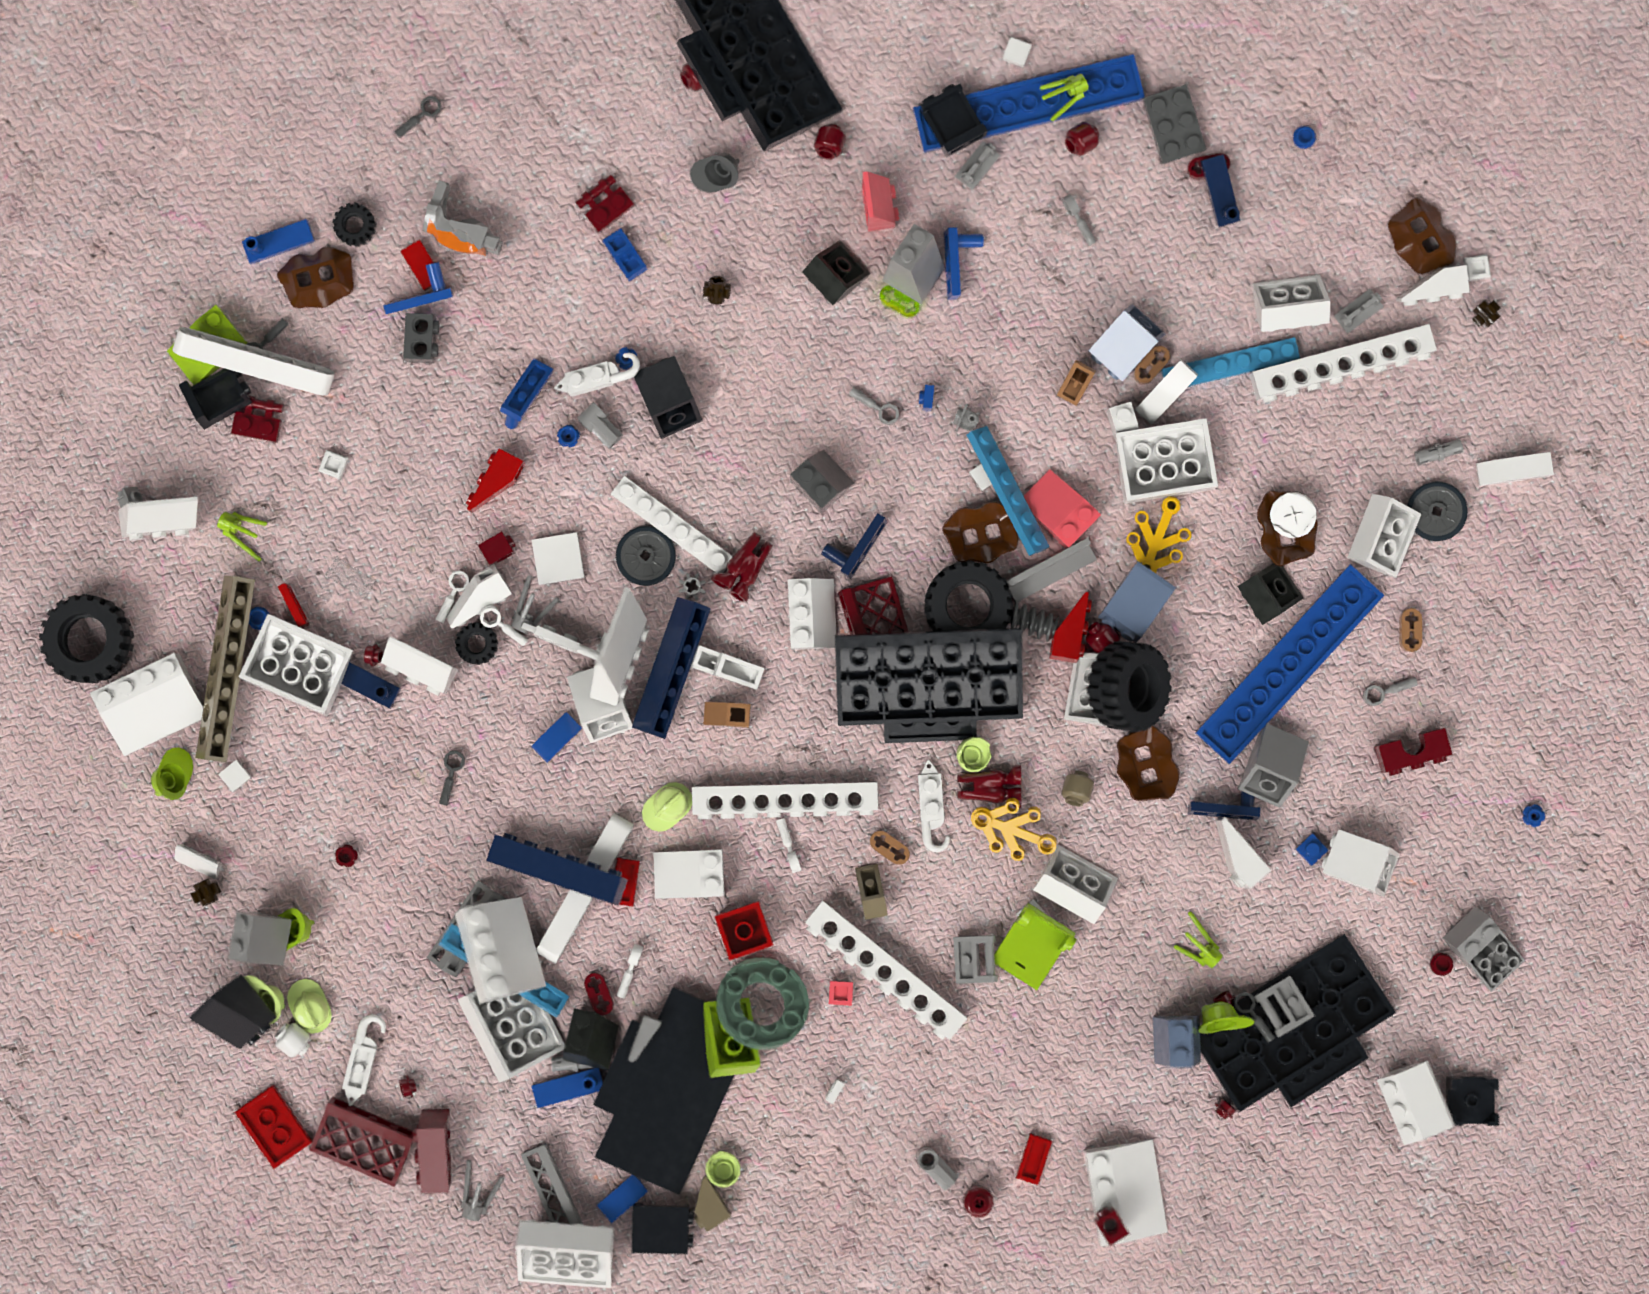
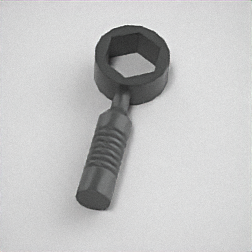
M433 96L424 98L420 105L422 112L412 116L402 126L394 131L395 134L401 138L416 126L423 116L428 118L439 116L442 111L440 101ZM430 101L436 102L438 105V109L432 114L425 111V105Z
M282 318L264 336V340L260 344L250 342L247 345L264 349L263 347L267 343L272 342L289 324Z
M450 751L444 757V765L450 772L445 779L439 804L448 806L454 784V771L461 770L465 765V757L459 751ZM457 754L462 758L460 767L452 768L448 764L450 755Z
M1247 992L1238 994L1234 1000L1236 1010L1243 1014L1250 1013L1255 1026L1268 1043L1276 1037L1269 1030L1263 1019L1253 1011L1256 1005L1254 997ZM1241 996H1248L1252 1001L1249 1010H1241L1237 1002Z

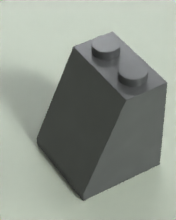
M825 450L806 459L790 474V481L820 514L824 513L855 484Z

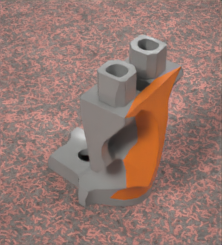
M439 180L433 197L427 206L423 231L434 235L440 244L457 252L479 254L481 256H486L490 252L499 256L503 242L500 241L499 237L494 236L486 225L472 218L464 219L460 222L447 219L446 206L451 186L447 182Z

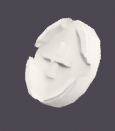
M1288 492L1281 495L1273 503L1270 518L1274 529L1279 534L1288 538H1296L1308 534L1314 527L1317 512L1313 501L1309 497L1299 492Z

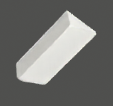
M179 844L175 848L174 858L177 862L213 879L217 878L223 866L221 862L184 844Z

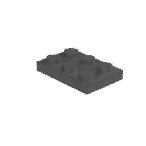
M1187 84L1142 98L1161 164L1206 150Z

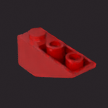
M500 448L497 453L493 452L487 462L490 465L486 473L482 472L477 480L479 486L476 492H471L466 501L468 505L467 510L471 513L475 512L514 485L526 463Z
M1089 592L1084 593L1054 633L1049 659L1077 663L1079 657L1083 658L1085 644H1081L1082 636L1086 635L1088 630V622L1085 621L1086 612L1090 613L1092 599H1088Z

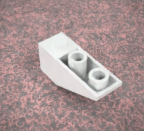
M1460 264L1437 268L1398 296L1396 301L1404 302V306L1418 304V300L1426 299V302L1440 301L1441 296L1449 295V299L1462 298L1463 293L1470 292L1467 265Z
M495 564L474 575L447 615V620L452 629L456 626L464 625L473 616L480 615L481 609L485 606L501 603L512 594Z

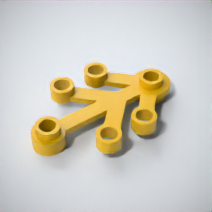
M1172 496L1165 498L1161 503L1163 514L1154 535L1148 523L1149 516L1145 511H1139L1134 516V521L1140 526L1149 547L1146 557L1139 545V534L1131 532L1126 536V543L1131 546L1137 562L1148 565L1154 573H1157V569L1171 563H1179L1183 559L1182 552L1174 549L1168 556L1154 560L1158 551L1179 542H1187L1191 538V531L1187 528H1182L1177 534L1163 539L1172 515L1176 514L1180 509L1179 500ZM1170 501L1175 503L1173 510L1167 507V503ZM1139 514L1145 516L1144 522L1138 521L1137 516ZM1182 531L1187 532V539H1182L1180 537V533ZM1129 536H1136L1137 542L1131 543ZM1174 552L1180 556L1177 561L1172 559V553Z
M1009 798L1006 804L991 810L986 807H978L973 810L971 822L977 829L984 831L992 852H1000L1004 844L1000 837H996L993 828L1001 830L1011 850V857L1015 861L1022 860L1025 855L1024 847L1018 845L1015 836L1038 844V849L1043 854H1052L1056 849L1057 840L1053 835H1039L1018 827L1028 822L1040 820L1041 810L1036 806L1030 807L1027 813L1006 821L997 819V817L1007 813L1015 814L1018 812L1020 803L1015 798ZM1013 803L1016 805V808H1010L1008 805ZM1036 812L1038 816L1033 817L1030 813ZM979 815H984L987 818L982 820L979 818ZM1044 840H1050L1052 843L1045 844ZM997 842L1000 846L994 847L992 843ZM1017 850H1018V851H1020L1022 854H1021V855H1016V854L1014 853V851H1017Z

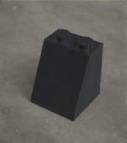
M675 356L662 359L652 366L644 367L634 376L661 439L703 421Z
M239 975L212 994L189 1018L221 1039L241 1049L246 1044L251 1047L261 1039L259 1034L262 1036L272 1028L270 1023L276 1016L245 978Z

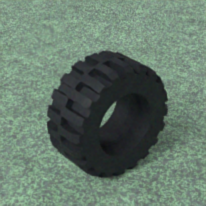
M960 561L945 567L934 577L925 595L924 612L929 628L931 627L933 631L1005 629L1010 622L1013 610L1011 589L1009 590L1007 586V581L998 574L999 572L996 569H992L982 562ZM963 584H973L980 587L986 592L990 601V611L987 618L981 624L974 627L958 625L950 618L947 611L949 594L956 587Z
M89 594L73 595L68 597L66 601L61 600L56 603L57 608L50 609L47 613L49 616L48 620L42 621L43 633H39V640L43 641V646H40L41 654L46 655L44 660L47 665L52 666L53 671L65 679L80 683H99L101 680L106 681L110 679L112 674H118L122 670V664L128 663L130 658L127 655L129 651L133 652L134 647L131 644L134 632L129 628L132 624L129 618L124 616L125 612L115 606V603ZM87 617L94 618L100 621L105 628L106 644L103 651L95 659L82 661L71 654L68 647V634L71 627L78 620Z
M1125 641L1109 644L1096 656L1097 660L1091 665V674H1088L1087 681H1089V687H1087V694L1090 697L1088 699L1089 706L1093 708L1092 712L1098 718V721L1108 728L1133 732L1145 731L1160 720L1159 717L1163 716L1166 711L1165 706L1169 704L1170 698L1168 697L1172 689L1170 685L1171 673L1168 672L1169 665L1166 660H1163L1164 656L1152 645ZM1131 677V688L1128 695V685Z

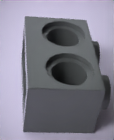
M406 313L403 359L406 362L434 363V357H438V343H435V334L439 335L440 324L439 321H436V317L433 314ZM427 322L428 329L425 332H418L417 326L419 323ZM422 344L426 345V353L417 355L416 348Z

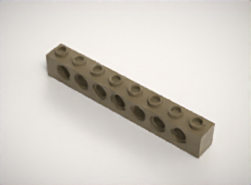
M224 576L195 756L198 759L227 763L255 579L238 576Z

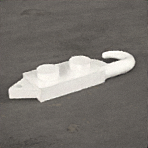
M624 353V358H630L633 361V366L629 370L619 372L618 367L614 363L605 361L565 373V377L554 389L568 393L573 397L614 385V383L633 378L639 371L640 361L635 354Z
M526 623L522 624L521 628L533 633L535 637L575 654L580 653L594 660H597L600 652L578 643V638L567 633L561 636L555 633L556 629L544 624L543 627L538 625L535 627Z
M927 760L921 774L918 775L922 840L928 850L941 852L948 847L950 837L946 836L943 844L935 845L932 842L931 830L940 827L944 822L941 774L937 772L930 760Z
M371 1014L365 1016L358 1025L342 1087L345 1090L349 1106L362 1094H366L377 1051L375 1041L366 1036L368 1025L371 1022H377L381 1026V1032H386L385 1021L378 1015Z

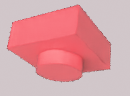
M830 981L829 1004L852 1006L853 982Z

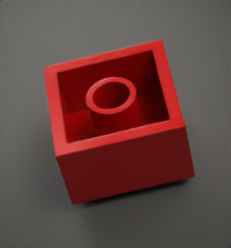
M759 901L714 916L729 961L774 946Z

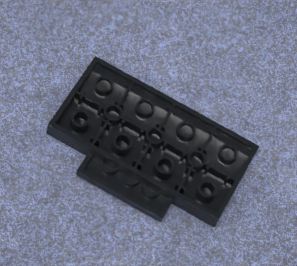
M675 0L694 32L679 39L676 43L720 119L724 121L741 113L764 152L843 111L779 0Z
M1021 628L835 635L838 726L884 724L885 743L965 740L969 737H977L976 720L1023 719Z
M1345 934L1251 993L1255 997L1291 976L1313 1012L1314 1017L1284 1035L1277 1037L1275 1027L1261 1004L1255 1000L1256 1005L1253 1011L1263 1019L1269 1030L1276 1037L1269 1043L1255 1024L1242 1029L1222 1030L1208 1034L1200 1033L1201 1054L1238 1113L1277 1088L1290 1108L1369 1059L1357 1038L1396 1014L1393 1006ZM1272 994L1267 997L1284 1026L1290 1023L1275 996ZM1246 996L1238 1001L1237 1004L1241 1010H1249L1252 1001ZM1236 1010L1238 1016L1252 1018L1250 1013L1243 1014Z
M673 986L658 1018L662 1020L660 1027L634 1062L629 1061L628 1058L641 1023L632 1019L593 1105L614 1116L594 1158L680 1195L734 1075L710 1078L706 1056L703 1003L707 1001Z

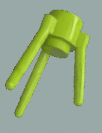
M1082 74L1075 77L1071 75L1065 79L1040 86V89L1044 90L1065 84V86L1043 95L1042 100L1051 98L1064 91H1067L1070 96H1075L1051 117V121H1055L1075 102L1084 98L1083 92L1089 90V87Z
M226 511L223 512L217 523V527L223 530L222 534L233 540L257 561H261V557L232 533L236 534L239 530L253 538H257L258 535L242 527L239 520L266 526L267 522L243 516L236 512L232 514Z
M1189 911L1188 915L1209 945L1203 946L1194 936L1186 932L1185 936L1200 949L1198 955L1201 957L1178 945H1174V949L1197 961L1202 966L1207 965L1213 968L1221 960L1223 954L1218 951L1220 947L1214 943L1198 919Z

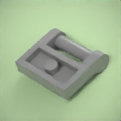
M996 935L953 937L956 984L998 982V975H995L994 959ZM979 943H984L986 975H980Z
M1291 976L1254 997L1256 1002L1261 1004L1275 1027L1277 1037L1284 1035L1314 1017L1313 1012ZM1272 994L1290 1021L1285 1026L1267 998Z

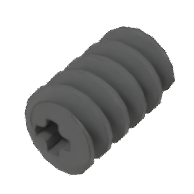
M1015 601L1009 623H1011V628H1016L1018 625L1022 629V633L1027 628L1028 636L1030 637L1035 631L1037 632V639H1040L1045 634L1046 642H1049L1054 635L1059 616L1055 621L1053 613H1049L1045 618L1044 610H1041L1036 615L1035 607H1032L1027 612L1026 604H1023L1018 609V602Z

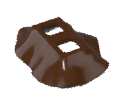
M1413 198L1403 209L1391 217L1388 222V229L1392 236L1396 253L1414 272L1426 274L1439 267L1450 265L1455 261L1456 238L1450 230L1442 226L1441 213L1435 206L1419 198ZM1421 217L1425 221L1427 228L1420 233H1415L1410 223ZM1430 237H1434L1439 244V248L1428 253L1423 247L1422 242Z
M323 247L312 256L297 254L291 257L277 273V278L282 284L289 302L293 307L299 309L307 307L326 308L337 300L351 294L354 287L350 254L332 247ZM330 265L334 278L322 281L319 269ZM308 271L312 284L300 287L297 275Z
M1268 491L1257 511V519L1264 529L1261 537L1262 549L1277 566H1284L1291 562L1308 558L1314 554L1316 548L1317 519L1314 527L1308 534L1294 538V545L1281 546L1280 534L1272 525L1270 511L1273 503L1281 495L1288 493V491Z
M986 502L978 508H960L951 515L942 527V532L948 540L952 554L959 562L977 561L991 563L1001 555L1014 551L1018 546V534L1002 503ZM997 524L1000 537L989 540L985 527ZM975 529L978 542L966 545L963 532Z
M1153 725L1145 731L1133 732L1120 738L1117 742L1119 752L1117 774L1128 787L1132 799L1147 801L1171 798L1175 793L1180 772L1172 759V743L1167 735ZM1147 746L1151 758L1141 762L1137 761L1135 749ZM1153 768L1157 780L1144 784L1141 772Z

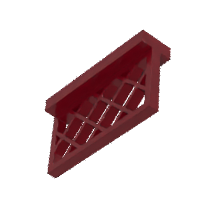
M892 576L838 592L850 634H867L866 629L870 630L868 634L881 633L875 630L880 618L891 624L887 633H891L894 626L902 630V632H909ZM888 583L890 594L887 599L876 594L879 585ZM875 587L873 591L867 588ZM863 590L870 594L866 605L857 601L855 592ZM873 596L885 602L880 613L868 607ZM887 604L896 609L897 615L894 621L882 615ZM865 611L877 616L872 627L863 622L862 617Z
M332 1097L325 1107L324 1115L309 1151L395 1187L414 1143L413 1131L354 1105L349 1106L347 1102ZM329 1115L337 1118L341 1127L330 1131L327 1124ZM351 1126L358 1127L362 1136L352 1140L347 1128ZM343 1130L347 1142L336 1145L332 1134ZM377 1135L381 1137L384 1145L373 1149L368 1137ZM328 1136L332 1148L327 1150L317 1147L319 1139ZM364 1139L369 1151L358 1155L353 1143ZM398 1144L405 1147L403 1155L394 1158L390 1146ZM349 1145L354 1157L345 1159L341 1157L338 1149ZM385 1148L390 1160L379 1164L374 1152ZM370 1154L375 1166L366 1168L362 1165L360 1158ZM392 1163L395 1170L393 1179L385 1176L381 1167Z

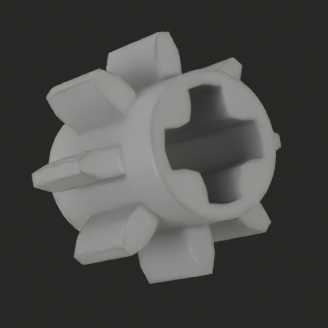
M686 573L687 579L685 581L679 580L683 585L679 593L686 592L687 600H689L690 596H694L698 601V594L706 593L705 590L701 589V586L705 585L706 581L699 582L698 573L695 577H690ZM696 581L698 590H693L690 593L686 585Z

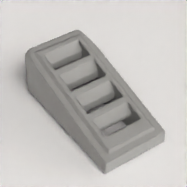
M644 1015L628 1058L629 1061L634 1062L660 1027L662 1020Z

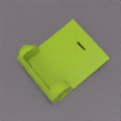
M1027 903L994 953L995 964L1030 987L1038 990L1061 952H1064L1066 949L1070 951L1076 943L1077 939L1074 938L1075 932L1030 903Z

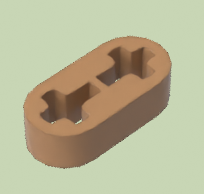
M1156 346L1146 355L1133 373L1137 383L1145 385L1156 377L1170 359L1168 349L1164 346ZM1154 352H1156V353H1158V354H1159L1160 352H1163V353H1164L1163 359H1164L1165 361L1163 362L1162 360H1159V361L1154 365V364L1152 363V361H1153V360L1155 359V357H1156L1155 354H1154ZM1150 366L1152 368L1148 372L1150 378L1144 377L1141 379L1139 377L1141 374L1139 369L1145 370Z
M1413 608L1403 611L1399 618V643L1405 652H1415L1422 646V615ZM1410 613H1412V617H1416V621L1412 622V629H1410L1409 621H1405V617L1409 616ZM1410 632H1412V639L1416 640V644L1412 645V648H1410L1409 644L1405 643V640L1410 637Z
M877 831L871 835L870 845L875 851L897 865H902L908 861L910 852L898 840L884 831ZM884 835V841L890 845L888 849L882 845L876 847L874 837ZM891 847L896 850L903 848L905 858H899L896 861L894 859L895 854L890 851Z

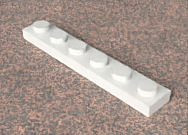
M624 476L611 493L613 497L715 573H724L726 571V565L733 556Z

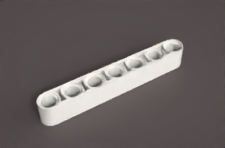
M186 327L178 328L172 349L174 353L183 357L322 396L329 394L335 375L333 370L320 365Z
M613 813L584 865H587L589 861L601 865L600 870L608 873L634 824ZM573 890L569 891L536 950L537 954L555 964L557 963L593 897Z

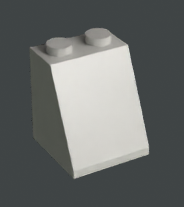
M595 667L585 671H577L567 677L581 725L590 743L634 729L631 728L633 724L624 699L619 698L618 704L615 706L590 698Z
M1338 829L1337 834H1334L1331 838L1330 847L1332 848L1329 856L1326 855L1323 860L1322 873L1384 897L1400 854L1390 847Z

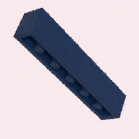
M677 597L631 728L663 739L666 738L711 608Z
M504 833L503 837L495 834L486 861L619 906L628 879L621 877L622 872L609 868L607 873L600 870L601 865L589 861L587 865L579 863L580 858L567 854L566 858L558 856L559 851L546 847L545 851L537 849L538 844L525 840L524 844L516 842V836Z

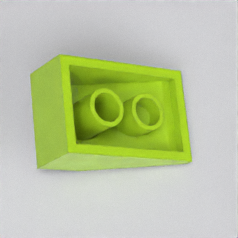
M217 305L213 306L189 327L190 329L248 344L246 339ZM174 344L167 350L193 385L208 378L221 368L174 353L172 350Z
M740 998V1007L744 1016L748 1020L753 1021L750 999ZM716 1001L704 1002L706 1056L710 1078L755 1073L761 1065L758 1049L747 1047L733 1039L719 1020Z

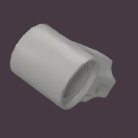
M594 402L577 417L582 425L589 432H593L608 449L614 446L623 436Z
M926 1146L918 1150L916 1160L919 1166L944 1191L950 1188L959 1176L931 1147ZM925 1153L933 1155V1160L929 1164L921 1162V1158Z

